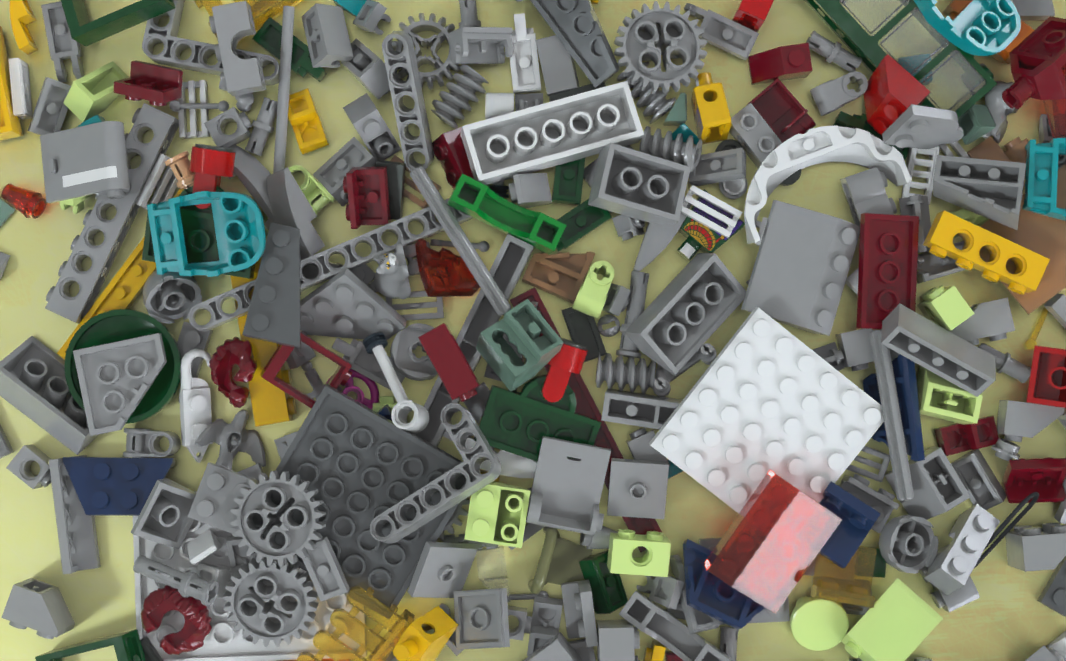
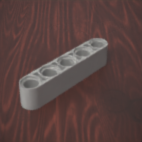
M396 31L384 38L382 51L404 163L410 171L419 166L426 169L434 160V151L414 45L411 36L407 32ZM393 38H398L403 42L404 49L402 52H397L393 49ZM398 67H404L408 70L409 79L407 81L398 77ZM404 95L411 96L414 99L415 106L413 109H409L403 104ZM410 123L419 127V136H413L409 133L408 125ZM414 152H421L425 156L424 164H419L414 160Z

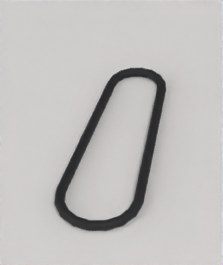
M1038 492L1028 495L993 533L985 549L1019 510L1032 499L1027 507L980 556L975 567L982 562L1038 500Z

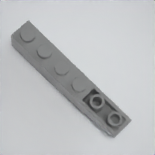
M607 389L601 421L660 429L681 403L682 399Z

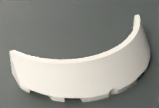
M838 125L822 126L809 129L804 134L794 135L781 143L765 158L751 181L744 208L747 244L760 241L755 224L761 208L767 202V198L780 183L799 169L802 170L806 167L826 162H848L870 169L877 167L879 172L883 171L886 178L894 185L901 186L912 182L903 155L895 147L884 144L881 139L859 128L854 129Z

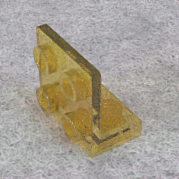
M859 546L845 568L839 567L817 552L810 596L874 608L875 596L870 595L877 553L876 549Z

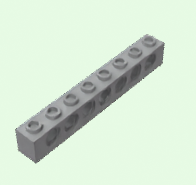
M146 103L143 104L142 108L136 110L132 119L134 125L130 133L125 134L130 192L125 193V197L121 199H108L107 195L100 193L95 195L97 201L94 208L86 213L83 220V225L85 226L80 236L77 235L71 244L70 249L72 253L68 261H64L59 269L58 276L60 278L56 286H53L46 296L48 303L45 309L75 323H80L93 306L140 208L135 203L160 153L166 154L179 127L178 119ZM148 130H153L154 137L152 141L143 143V134ZM140 155V166L132 169L130 166L131 159L134 156ZM115 206L117 210L116 216L108 220L106 218V211L109 207ZM102 231L104 241L96 246L93 240L97 232ZM89 256L92 260V266L89 270L83 271L81 267L82 260ZM77 282L80 288L79 293L72 297L69 293V287L72 283Z

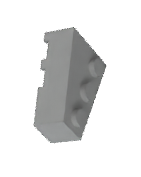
M937 155L933 177V196L1018 230L1026 163Z

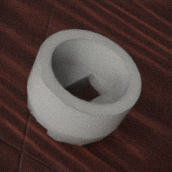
M610 314L602 316L597 323L599 333L604 337L616 335L620 329V322L617 317ZM615 321L616 326L606 330L602 329L601 325Z

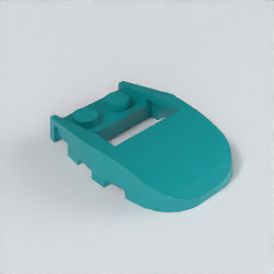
M914 0L926 21L937 32L956 47L972 55L990 56L1001 52L1017 37L1021 29L1019 12L1011 0H972L953 20L948 15L946 17L942 15L935 6L936 0Z
M1053 138L1050 143L1036 144V139L1030 140L1025 145V150H1027L1025 196L1022 209L1066 221V209L1056 208L1059 154L1066 155V138Z
M201 191L171 198L165 202L147 205L156 270L159 275L167 272H179L180 276H219L223 273L249 268L264 253L266 236L263 216L257 203L246 194ZM211 203L219 260L188 264L180 207Z

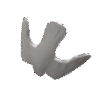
M240 410L230 424L226 423L223 419L215 420L195 441V445L199 447L206 446L210 442L220 445L216 464L232 470L233 459L238 451L251 455L252 461L256 464L260 463L262 467L266 466L263 443L258 432L245 429L249 417L247 410Z

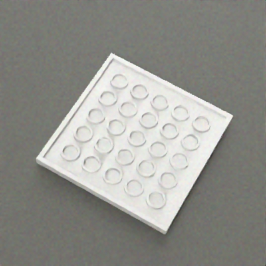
M755 307L649 444L784 548L824 498L823 493L831 481L836 483L882 425L884 418L882 405L759 307Z

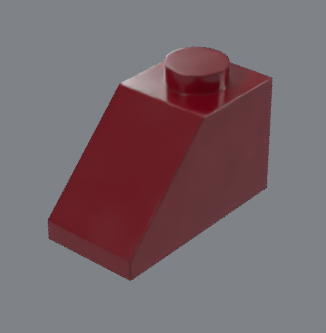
M809 43L781 46L748 56L751 85L774 82L777 78L780 81L805 78L813 71Z

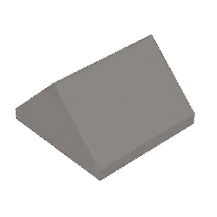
M168 478L157 480L131 533L179 549L194 519L188 517L196 492Z

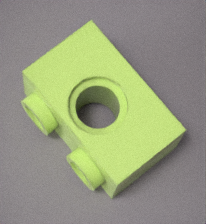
M941 285L938 288L930 289L921 296L923 301L917 305L927 319L948 331L953 330L975 314L954 285L949 287Z
M619 529L618 533L610 532L607 567L610 573L668 577L671 542L667 536L657 531H647L646 535L635 534V531L629 529ZM643 546L646 548L643 556H632V552L636 547Z

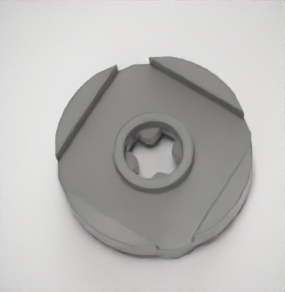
M414 323L397 333L390 348V356L396 372L415 381L430 380L438 374L418 338L434 329V327L427 324ZM417 346H421L426 356L417 358L412 353V350H415Z

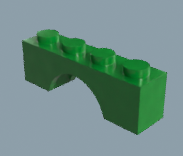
M464 174L458 179L447 202V205L506 234H510L547 254L555 251L566 228L565 224L541 212L525 209L502 198L493 192L489 186Z

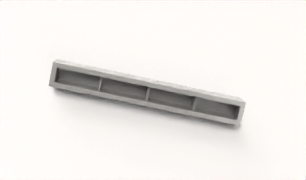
M507 234L489 271L507 301H509L534 249V246L510 234ZM480 289L456 339L473 373L482 356L476 349L479 335L482 331L497 323L501 317L496 313L482 289ZM438 376L424 405L429 413V423L423 431L413 433L438 447L446 430L440 419L443 407L449 403L459 404L460 402L459 398L452 400L440 376Z

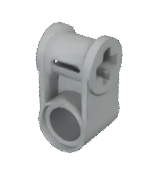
M854 71L835 80L827 81L811 89L810 92L821 116H824L859 98L867 90L868 81L864 74ZM851 81L852 83L857 82L859 87L856 90H849L847 85Z
M124 428V433L127 436L126 451L123 452V457H165L176 454L180 449V438L172 431ZM163 436L169 440L170 445L167 451H163L159 446L160 439Z

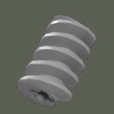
M649 61L643 62L645 67H648L650 64ZM623 71L617 77L618 81L627 79L629 88H633L631 92L633 99L640 97L636 103L638 108L647 106L643 112L644 117L654 115L650 124L666 114L677 100L675 97L667 100L665 98L667 95H664L663 91L659 90V87L655 94H652L651 86L649 85L644 91H641L642 82L638 81L636 84L631 85L634 77L632 74L623 77Z
M465 64L460 66L463 75L458 73L453 75L457 84L447 82L446 87L450 93L440 91L439 96L443 102L438 100L432 101L435 110L431 109V111L455 129L458 126L454 119L464 120L465 117L461 110L471 111L472 108L468 101L471 100L478 103L479 99L475 92L478 91L485 94L486 91L482 83L489 84L484 77Z
M646 126L643 132L644 136L640 142V152L691 167L690 172L695 170L701 157L702 139L695 145L694 137L690 135L685 143L683 142V134L679 133L676 139L672 140L671 131H668L665 137L662 138L661 129L657 128L654 135H651V127Z
M599 352L595 379L596 386L600 388L603 381H606L608 389L611 390L614 383L617 382L619 391H623L625 385L629 384L630 392L634 393L639 385L642 394H645L649 387L653 388L656 362L651 360L647 367L645 358H640L638 364L635 365L634 357L630 356L626 364H624L622 355H618L615 362H613L610 353H607L602 361Z

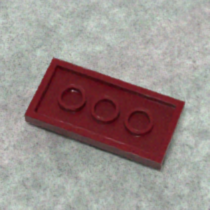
M861 214L856 328L882 329V321L899 303L916 312L919 216Z

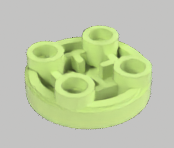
M826 595L803 596L797 600L796 606L792 611L790 626L794 638L800 645L811 650L821 651L833 648L843 640L848 631L849 620L839 599Z

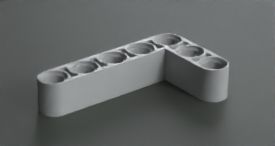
M173 0L175 9L147 20L142 49L152 61L161 65L218 76L224 72L222 61L213 66L207 64L208 57L215 54L214 44L177 37L185 0ZM163 16H169V23L164 27H159V19ZM158 43H163V51L158 55H153V47ZM186 48H190L192 50L191 56L186 60H180L181 52ZM236 49L237 56L241 59L257 57L262 63V68L269 64L275 65L274 73L271 76H264L265 84L275 85L279 83L280 64L274 57Z
M449 403L443 407L440 414L442 424L464 461L376 516L370 524V533L374 539L387 544L396 543L499 477L501 464L468 409L458 403ZM461 411V421L458 424L452 425V415L455 412ZM476 436L475 446L471 449H466L465 442L467 438ZM485 460H490V471L486 474H481V463ZM464 475L466 484L462 489L457 490L455 481L458 477ZM440 491L441 500L437 505L433 506L431 504V496L434 492ZM414 506L417 511L416 516L413 520L408 521L406 518L407 510ZM390 522L392 530L388 536L384 537L382 535V527L385 523Z

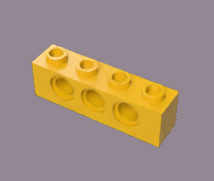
M945 210L936 215L923 243L924 246L930 248L929 252L940 258L948 256L956 260L955 264L966 270L974 268L983 272L981 275L983 278L996 283L1000 280L1009 285V290L1024 295L1025 292L1036 291L1050 259ZM955 235L960 236L964 241L962 250L957 249L953 244ZM982 247L986 248L990 253L988 262L980 258L979 251ZM1008 259L1012 260L1016 265L1014 274L1009 273L1006 269Z

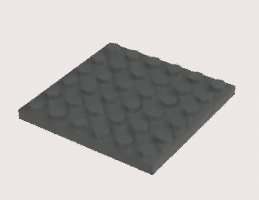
M326 384L276 470L279 478L283 471H289L290 480L294 475L299 474V484L309 480L310 484L307 490L309 492L318 490V493L313 498L315 501H324L317 508L318 511L326 512L325 516L319 518V522L326 524V527L317 529V532L323 537L327 536L350 587L345 594L390 618L410 586L425 543L437 541L458 504L393 544H387L374 539L370 533V524L376 516L459 465L462 461L412 432L396 427L391 420ZM464 475L458 477L455 481L457 490L462 489L466 484ZM273 490L271 493V500L274 504L280 505L282 500L281 494L276 490ZM440 491L434 492L431 496V504L433 506L437 505L441 500ZM294 498L290 499L284 511L275 514L277 519L262 534L263 539L266 538L274 525L281 523L280 517L295 502ZM414 506L407 510L406 518L408 521L413 520L416 516L417 511ZM295 509L293 518L295 522L302 524L304 515L299 509ZM255 513L253 522L260 528L263 525V518L260 514ZM390 522L385 523L382 527V535L384 537L388 536L392 530ZM277 532L275 535L276 543L284 546L286 542L285 536L281 532ZM297 555L298 562L294 563V565L299 564V568L307 571L303 559Z

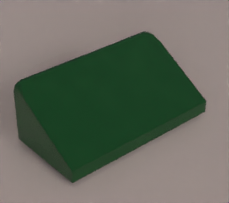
M608 550L579 561L584 580H589L593 607L596 614H610L628 602L620 574L610 573L607 567Z

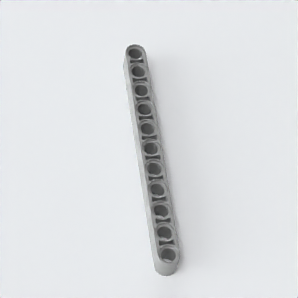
M447 205L459 224L474 218ZM427 207L301 260V291L331 279L345 268L353 270L372 262L375 255L393 253L396 249V244L388 246L383 243L381 236L385 232H393L397 236V243L401 242L403 247L445 230L435 220L431 208ZM411 221L420 222L423 225V232L418 235L412 234L408 230V224ZM359 243H367L371 247V253L366 257H361L355 252V247ZM333 254L342 255L345 259V264L341 268H333L329 264L330 256ZM307 265H314L319 270V273L314 279H306L302 275L303 268ZM256 280L196 304L189 311V322L199 331H208L248 314L251 303L249 292L255 287ZM230 298L235 299L238 302L237 310L231 314L223 312V302ZM200 310H207L211 314V319L206 325H198L195 321V316Z

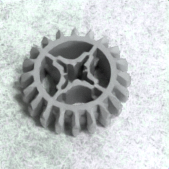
M419 13L420 21L415 22L414 18L409 16L410 25L407 27L405 23L400 22L399 27L412 38L418 68L423 64H429L437 69L432 72H419L421 87H423L424 82H427L429 90H432L434 87L432 81L437 80L439 86L442 87L444 86L443 76L450 81L453 80L450 69L455 72L460 71V66L452 64L449 33L455 30L454 24H449L444 28L446 18L441 17L438 23H436L434 13L430 14L429 21L425 20L423 13ZM433 31L438 33V35L434 34L432 37L425 39L416 33ZM395 38L398 41H392V47L397 52H402L404 49L403 42ZM444 40L449 44V55L445 63L437 55V51L442 47L441 43ZM419 44L422 47L426 46L427 49L428 46L431 47L433 58L431 56L426 57V55L424 57L421 56L422 52ZM398 67L400 69L397 74L398 77L402 79L408 75L407 81L409 79L408 70L404 67Z

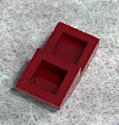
M994 416L978 418L977 424L963 425L956 423L934 429L938 447H941L946 456L995 445L999 438Z

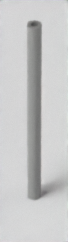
M283 6L273 173L285 168L295 11L293 6Z

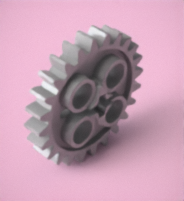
M654 1L650 10L646 4H643L641 13L633 9L631 13L632 19L626 16L623 20L624 26H619L617 33L620 36L615 38L614 44L620 47L615 49L614 55L622 58L618 60L617 65L619 67L626 66L623 77L630 74L634 76L631 85L636 84L638 81L642 82L641 91H644L649 85L651 86L652 94H655L658 87H661L664 95H667L670 86H672L675 92H678L680 82L686 87L689 86L690 78L696 79L699 74L696 69L701 70L705 64L700 59H705L707 56V52L702 50L706 46L707 40L699 39L703 35L704 29L696 30L695 27L699 20L689 21L690 11L685 12L683 15L680 14V5H677L674 10H670L669 2L666 1L664 7L660 8L658 2ZM656 24L660 25V46L662 49H665L662 55V61L666 72L661 71V49L660 47H656L659 41V33L657 27L655 26ZM673 28L677 30L679 37L669 36L666 29ZM638 32H648L651 35V39H641ZM670 56L680 57L683 61V64H673L670 60ZM649 58L654 62L655 67L647 68L641 60Z
M277 470L271 471L269 478L266 473L259 474V482L255 478L248 481L251 489L248 487L240 488L244 497L234 498V501L240 506L230 511L238 515V519L230 522V525L239 527V530L233 533V537L242 536L243 540L238 546L248 545L247 556L257 553V563L263 561L266 557L268 566L274 565L276 559L280 567L286 565L287 559L291 564L298 562L297 555L304 559L308 556L306 549L312 551L317 548L312 540H320L323 537L317 532V529L326 527V524L319 522V518L325 516L326 512L318 511L317 507L322 505L324 501L314 500L313 497L318 493V490L310 492L307 490L310 484L309 480L299 484V474L294 475L291 480L289 471H283L280 478ZM273 490L281 494L282 500L280 505L274 504L271 500ZM294 498L295 502L280 517L281 523L274 525L266 538L263 539L262 534L277 519L275 514L284 511L290 499ZM295 509H299L304 515L302 524H298L293 518ZM255 513L260 514L263 518L261 528L257 527L253 522ZM277 532H281L285 536L286 542L284 546L276 543L275 535Z
M266 557L260 564L254 558H251L249 567L242 563L239 572H233L231 576L232 581H228L225 587L228 591L225 592L223 600L228 602L223 609L224 611L231 612L227 621H237L233 629L234 631L245 630L242 636L243 639L251 634L253 636V644H256L259 639H263L264 646L267 647L270 640H273L276 647H279L282 639L289 645L293 636L300 639L303 633L302 630H309L310 622H313L316 616L314 611L317 610L319 603L314 600H316L318 594L316 591H311L314 586L312 581L305 582L308 572L306 571L301 574L297 572L299 564L291 568L287 559L286 565L280 567L276 559L274 565L268 566ZM262 579L270 580L273 583V585H265L262 582ZM285 596H293L297 602H290ZM245 601H253L256 604V607H251L247 605ZM269 617L278 618L280 623L272 622Z

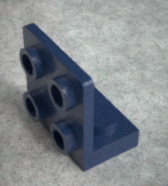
M831 481L823 493L824 498L797 532L796 538L839 567L845 568L881 513Z

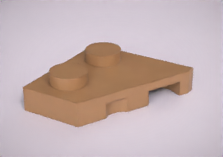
M569 252L555 255L535 253L525 271L522 282L573 304L595 253L569 254Z

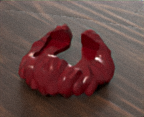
M234 337L232 340H225L223 345L216 348L217 352L213 354L212 359L209 361V367L211 368V379L214 384L218 385V391L223 393L226 398H229V403L235 408H241L245 405L250 392L245 386H238L234 380L245 383L252 381L257 369V362L254 359L250 341H243L238 337ZM234 364H237L240 369L233 378L232 368Z
M168 585L162 589L154 590L145 598L141 612V622L146 633L157 630L162 623L163 616L168 611L176 610L184 616L185 624L183 629L177 633H170L160 640V648H163L167 654L180 655L182 652L194 651L204 645L203 640L212 628L210 625L212 618L209 617L207 606L202 605L200 600L191 596L188 598L183 597L178 592V589Z

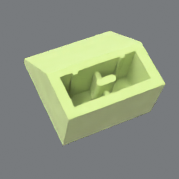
M922 366L919 367L917 391L920 414L963 425L978 423L983 397L982 393L976 397Z
M493 481L472 494L464 540L522 548L531 490Z

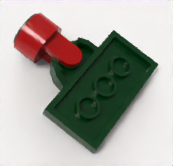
M204 144L192 146L189 171L195 172L194 185L184 189L179 196L201 191L225 192L220 188L221 176L233 177L236 152H233V149ZM211 203L181 206L180 214L188 264L219 260ZM147 214L142 260L155 262ZM255 264L243 270L223 274L251 279L254 278Z
M561 338L564 343L561 350L547 363L550 365L548 373L532 378L524 385L519 394L492 385L478 424L490 446L538 461L543 436L594 445L601 422L575 413L576 397L568 385L571 372L576 374L581 372L588 352L585 346Z

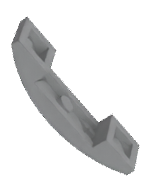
M237 145L230 146L228 148L236 152L233 177L237 176L267 215L268 219L264 225L269 231L271 222L275 223L270 206L266 178L271 173L255 157Z

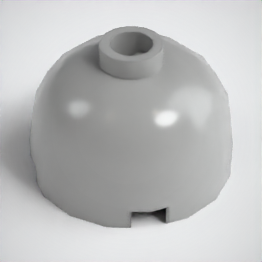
M155 270L147 278L143 287V302L151 317L159 322L171 324L175 323L173 319L183 317L186 320L189 318L191 308L202 302L201 289L194 276H180L179 272H167L159 275L157 270Z
M901 515L891 519L884 525L878 542L880 553L886 563L898 571L913 574L919 573V570L923 567H929L937 555L939 543L938 537L934 536L933 525L923 517Z

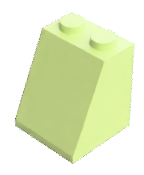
M897 578L846 634L841 642L845 644V649L850 655L855 658L859 657L862 661H905L943 618Z

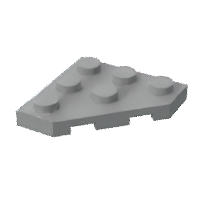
M348 268L343 269L300 301L301 331H305L307 335L365 339L373 333L382 332L386 340H388L406 327L407 320Z
M161 333L73 351L90 436L122 430L167 362Z

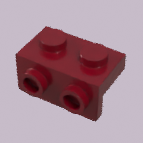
M135 60L131 62L130 77L114 81V93L125 95L127 100L140 101L144 99L148 100L149 104L153 106H166L167 102L182 97L183 72L179 69Z
M462 127L445 132L432 142L434 155L440 161L446 173L447 182L452 186L453 190L462 174L474 179L461 137Z
M353 167L343 178L344 193H348L349 202L346 205V219L350 221L351 229H358L361 225H386L391 223L387 168Z
M1020 458L1018 460H1009L1002 479L1008 502L1021 503L1033 492L1039 493L1036 503L1065 501L1066 494L1062 484L1066 476V458Z

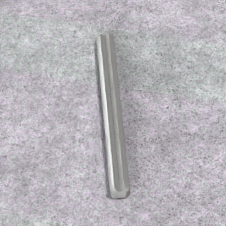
M422 166L415 168L410 172L412 180L499 316L504 315L511 309L509 302Z
M882 329L870 332V340L896 496L899 501L911 500L914 498V491L890 348L881 344Z

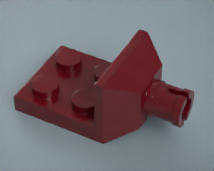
M1050 16L1009 53L1014 83L1003 91L1002 98L1010 108L1015 107V109H1019L1029 98L1038 100L1066 99V82L1061 69L1066 64V19Z

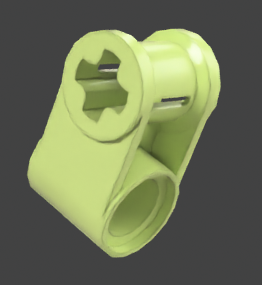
M294 165L288 168L292 175L296 172L304 173L305 182L299 187L317 217L318 212L329 202L333 203L336 201L327 189L304 167Z
M601 260L592 264L583 285L580 287L572 309L594 318H599L615 274L614 268L610 263ZM598 274L603 275L602 281L596 279Z

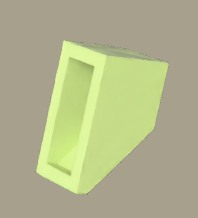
M112 61L73 81L63 103L84 122L102 113L120 95L114 93V81L129 77Z

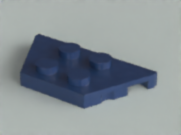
M900 354L892 361L906 450L907 454L911 456V460L921 461L925 460L915 363ZM872 373L863 380V389L865 393L881 405L876 373ZM883 422L871 438L878 442H884L888 447L885 424Z
M63 457V463L86 515L139 516L157 480L166 477L170 468L174 467L175 459Z
M689 539L683 543L687 605L737 630L742 629L756 614L760 613L773 599L785 591V587Z

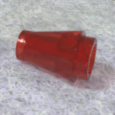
M7 184L2 191L1 197L7 200L26 218L32 217L36 219L41 216L46 208V199L42 197L41 193L17 187L13 184Z

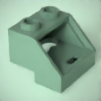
M527 299L507 311L503 319L482 331L479 335L476 349L511 392L532 379L561 350L564 342ZM504 333L508 336V341L517 347V352L525 357V364L503 338Z

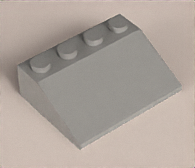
M773 200L741 309L752 312L755 307H759L777 322L809 333L830 336L860 235V226L834 216Z

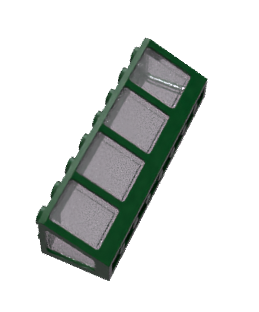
M804 0L855 56L862 58V64L872 74L888 54L924 85L931 93L921 106L952 110L957 113L959 118L997 85L993 80V73L987 67L980 66L974 59V55L956 47L926 21L914 0Z

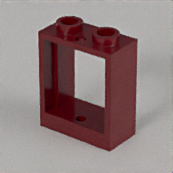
M443 323L418 337L452 400L459 398L461 402H464L478 394L476 388L481 385L448 325Z
M301 332V341L339 365L327 384L335 389L339 385L345 386L353 373L350 371L352 365ZM280 344L260 375L263 379L312 409L316 400L276 376L295 348Z

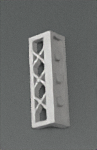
M87 455L74 456V457H87ZM63 458L49 460L63 574L99 568L101 565L95 517L85 514L63 463Z

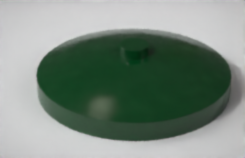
M128 309L107 311L96 315L84 323L71 339L64 363L67 386L78 405L85 410L73 354L74 350L161 333L167 362L126 424L146 420L160 412L171 401L180 383L181 353L169 329L148 314Z

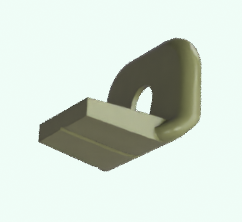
M545 526L543 528L545 541L534 579L528 583V587L533 594L540 593L543 586L547 583L561 585L562 583L584 580L579 561L590 557L592 554V549H586L585 546L561 538L557 528Z

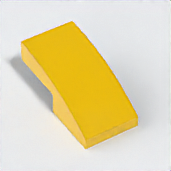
M10 0V20L15 40L19 49L29 55L38 51L27 27L28 24L36 21V18L27 0Z
M307 88L289 95L288 119L293 127L302 154L329 145L309 89Z

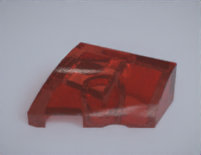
M419 239L415 243L418 268L428 297L472 296L480 288L461 256H457L443 247L439 252L426 246L427 241L424 239Z

